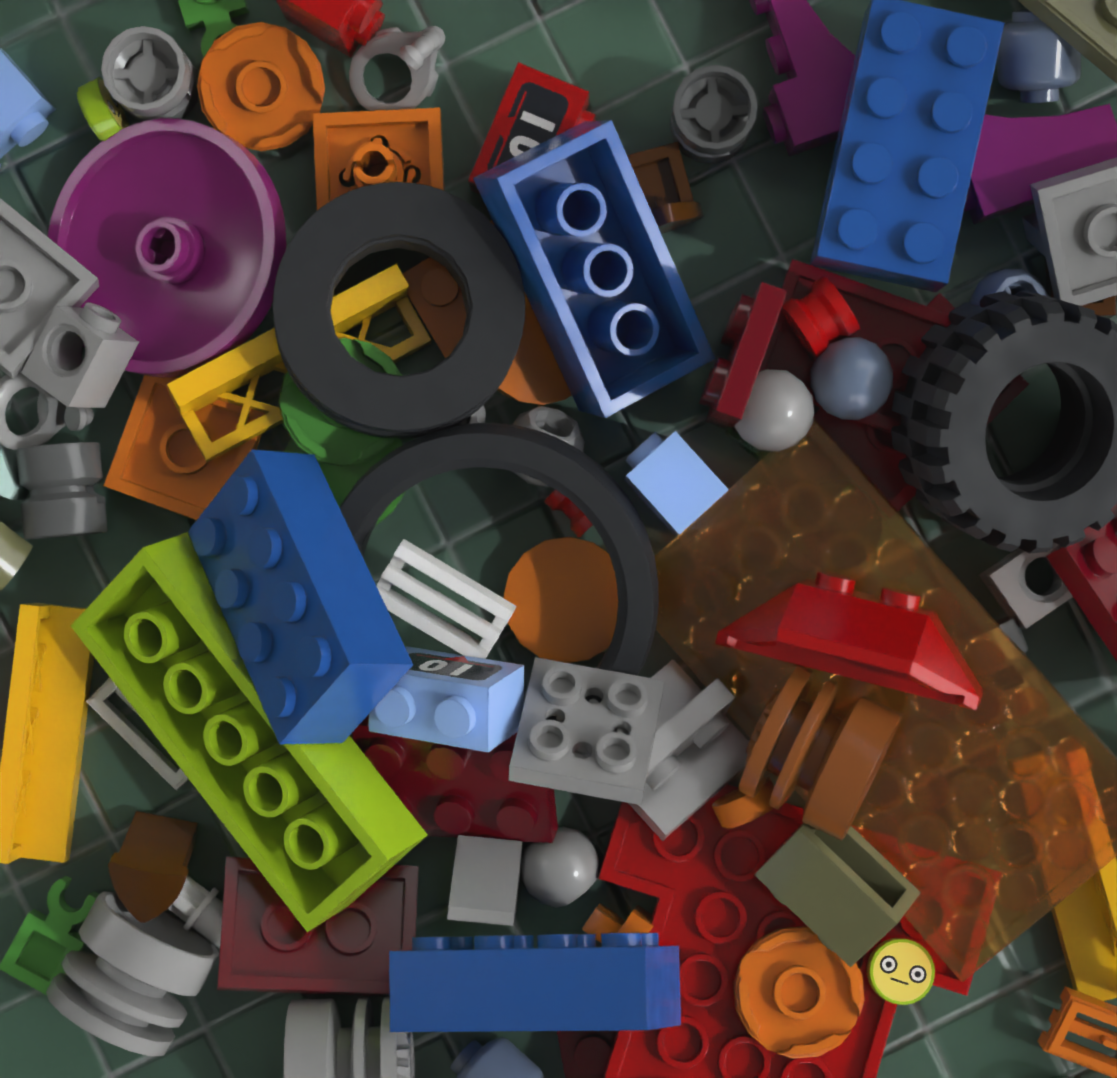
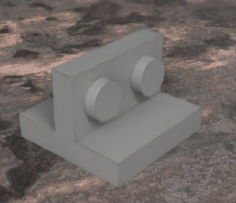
M1117 157L1030 184L1036 212L1022 216L1027 241L1046 258L1054 298L1083 306L1117 295Z
M0 198V370L14 379L23 370L55 305L80 308L99 287V280Z
M671 660L651 677L652 679L665 681L642 805L628 803L662 841L745 769L746 748L749 743L725 716L735 696L718 678L702 691L674 660ZM623 729V733L629 735V732Z

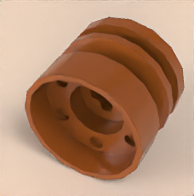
M798 665L787 682L772 695L756 724L746 748L745 769L739 784V791L754 798L763 787L770 773L778 776V779L771 794L769 806L778 810L789 799L796 787L799 786L809 791L804 806L802 822L842 841L871 787L903 714L863 695L851 707L845 718L842 719L832 714L839 683L829 679L818 694L814 704H811L805 700L814 678V671Z

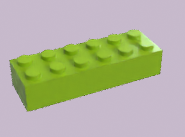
M188 532L143 547L71 625L74 632L307 933L353 903L428 835L350 736L343 743L279 745Z

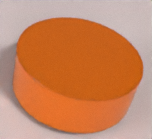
M767 778L763 787L754 798L740 792L738 787L717 799L712 804V807L721 826L734 828L757 819L774 809L769 806V800L774 789L771 778Z

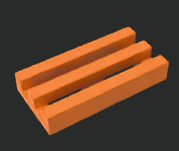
M1065 986L1060 995L1063 1003L1059 1010L1053 1009L1048 1019L1052 1025L1048 1032L1042 1031L1037 1042L1042 1050L1109 1077L1117 1078V1059L1064 1039L1069 1031L1117 1051L1116 1032L1076 1017L1079 1012L1117 1027V1006Z

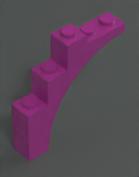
M749 0L756 16L763 13L766 14L773 34L772 37L766 39V47L775 73L777 75L786 73L789 79L773 85L768 97L771 105L763 107L764 119L774 144L784 141L790 157L837 140L855 55L829 32L807 0ZM1110 103L1060 116L1007 118L985 114L964 212L969 211L973 224L976 225L1034 204L1030 187L1032 183L1116 158L1117 123Z

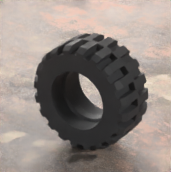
M1019 291L1016 295L1004 292L984 295L979 301L980 307L966 302L950 311L948 318L951 324L947 328L934 324L921 338V342L927 346L919 358L910 355L901 372L908 375L909 379L904 392L895 391L891 410L901 415V425L893 426L891 429L893 449L907 456L899 461L898 468L905 483L916 488V499L927 510L940 516L942 521L993 547L1010 552L1019 548L1027 553L1048 552L1053 548L1054 542L1066 548L1082 541L1086 537L1083 530L1089 526L1099 531L1115 517L1111 509L1117 504V324L1109 318L1096 315L1094 310L1038 293ZM1046 363L1053 372L1060 391L1061 410L1056 432L1046 450L1031 465L1012 475L997 478L990 466L985 445L986 425L992 406L1001 391L1013 378L1031 367Z

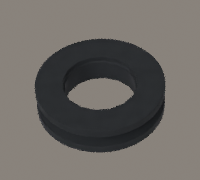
M389 182L364 186L349 191L321 207L302 225L289 243L282 257L274 286L273 313L275 335L283 363L291 379L310 403L324 415L351 430L370 436L392 439L421 437L452 427L470 417L492 397L505 379L518 351L525 322V295L521 273L512 251L497 228L482 213L461 198L446 191L416 183ZM393 248L422 252L446 267L461 288L466 310L463 336L450 356L428 371L404 376L375 372L351 357L335 334L331 316L334 289L348 268L370 253Z

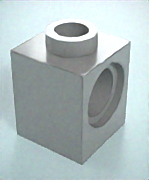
M89 302L85 304L84 308L55 305L21 373L67 407L105 408L139 341L119 328L121 319L116 314L100 305ZM83 344H84V346H85V356H84V359H82V346H83Z
M1054 542L1053 548L1048 552L1027 553L1017 548L979 574L1007 617L1016 616L1020 628L1027 629L1073 597L1046 557L1058 546ZM1042 558L1052 568L1053 581L1048 590L1037 595L1026 585L1025 570L1034 559Z

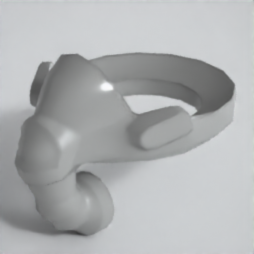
M428 26L422 31L402 32L398 27H392L375 32V36L367 42L366 46L362 45L352 58L350 65V87L359 104L368 111L415 109L426 97H430L439 76L435 71L438 51L445 42L443 30L438 26ZM390 53L399 56L406 62L411 71L412 83L410 91L397 102L386 103L377 100L368 92L363 77L365 66L371 58L378 54Z
M21 372L14 379L7 374L0 378V444L3 447L16 450L24 447L40 446L50 441L64 426H67L71 431H80L93 420L94 412L91 408L67 407ZM33 387L39 391L37 400L39 423L29 433L22 435L14 434L6 424L5 411L7 404L13 394L20 389Z

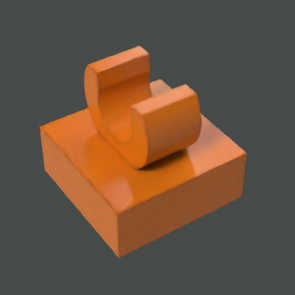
M600 903L582 927V930L587 934H596V940L601 943V934L649 933L654 925H652L651 921L652 914L639 905L634 908L627 920L624 921L615 912Z

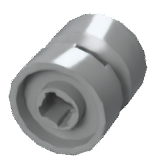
M140 26L130 28L113 38L105 50L101 66L104 85L112 97L131 116L143 122L160 118L183 119L189 115L198 100V73L188 56L171 36L160 29Z

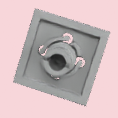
M535 657L509 765L508 781L642 805L665 681ZM590 695H596L602 701L598 703L596 699H590L588 702L585 698ZM551 716H556V719L559 720L560 722H558V721H556V720H546V719L549 718V717H551ZM623 729H626L629 735L623 733Z

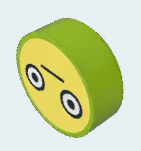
M97 77L78 87L77 100L89 126L101 141L107 140L123 128L130 126L122 106L112 97L101 77Z
M891 938L876 946L869 956L867 962L869 984L878 996L888 1002L898 1005L915 1003L925 997L934 982L935 968L933 960L928 951L917 942L905 938Z

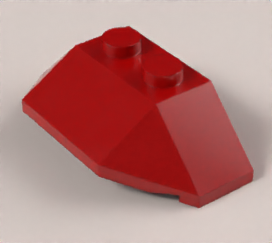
M817 571L815 581L804 579L722 628L717 633L716 645L907 692L975 711L981 702L983 694L981 685L936 612L919 606L920 595L890 587H882L880 597L855 591V579L835 573Z

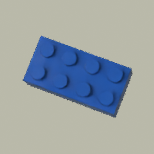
M902 0L870 1L863 17L810 265L931 292H938L948 284L1005 22Z
M612 120L585 121L473 178L494 226L505 239L515 257L521 273L525 294L579 411L607 418L715 359Z
M251 449L190 528L188 534L279 745L343 743L413 666V663L315 455Z
M659 933L601 934L602 947H596V934L537 935V948H534V935L474 936V949L473 936L412 937V951H389L390 1032L653 1030L681 1025L679 946H659Z

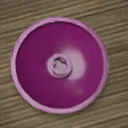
M178 118L153 119L130 125L95 146L80 161L63 186L56 201L47 234L48 238L99 280V287L80 308H84L85 304L89 302L110 310L121 319L119 328L139 341L125 371L152 377L183 376L244 344L259 327L273 303L276 275L286 251V226L279 195L271 178L257 158L232 137L207 125Z

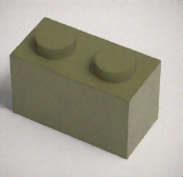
M802 823L754 874L769 888L772 895L779 902L795 913L818 936L822 944L834 951L849 967H852L898 924L921 893L852 826L849 828L844 839L840 841L806 823Z

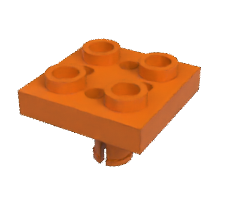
M440 108L312 113L317 211L333 199L364 186L389 182H405V171L408 168L411 169L408 170L406 183H413V180L416 178L414 168H417L421 172V178L416 184L427 185L445 191L442 114ZM381 138L387 140L388 148L383 145ZM353 171L355 185L351 187L343 186L340 181L342 173L344 181L349 182L351 181Z

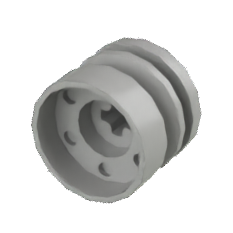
M103 891L97 896L78 932L81 940L94 953L70 951L66 954L61 963L65 973H59L53 978L46 994L49 1002L63 1016L92 1035L130 1052L146 1056H164L176 1037L172 1028H179L188 1014L184 1005L171 993L182 996H196L203 987L220 954L214 944L192 927L188 932L185 931L183 926L186 923L164 911L156 918L146 923H141L126 909L116 892Z
M390 996L384 997L381 1026L376 1027L374 1024L372 1002L369 997H359L354 1011L352 1027L342 1028L339 1009L333 998L291 1000L285 1023L284 1078H415L412 1032H390Z

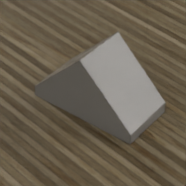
M458 835L447 920L514 925L518 902L522 841Z

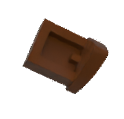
M678 142L627 155L661 234L690 225L704 216L701 204L694 202Z
M140 811L135 812L119 853L112 854L108 868L113 887L119 899L139 922L146 923L156 918L178 898L189 873L187 866L196 844L198 823Z

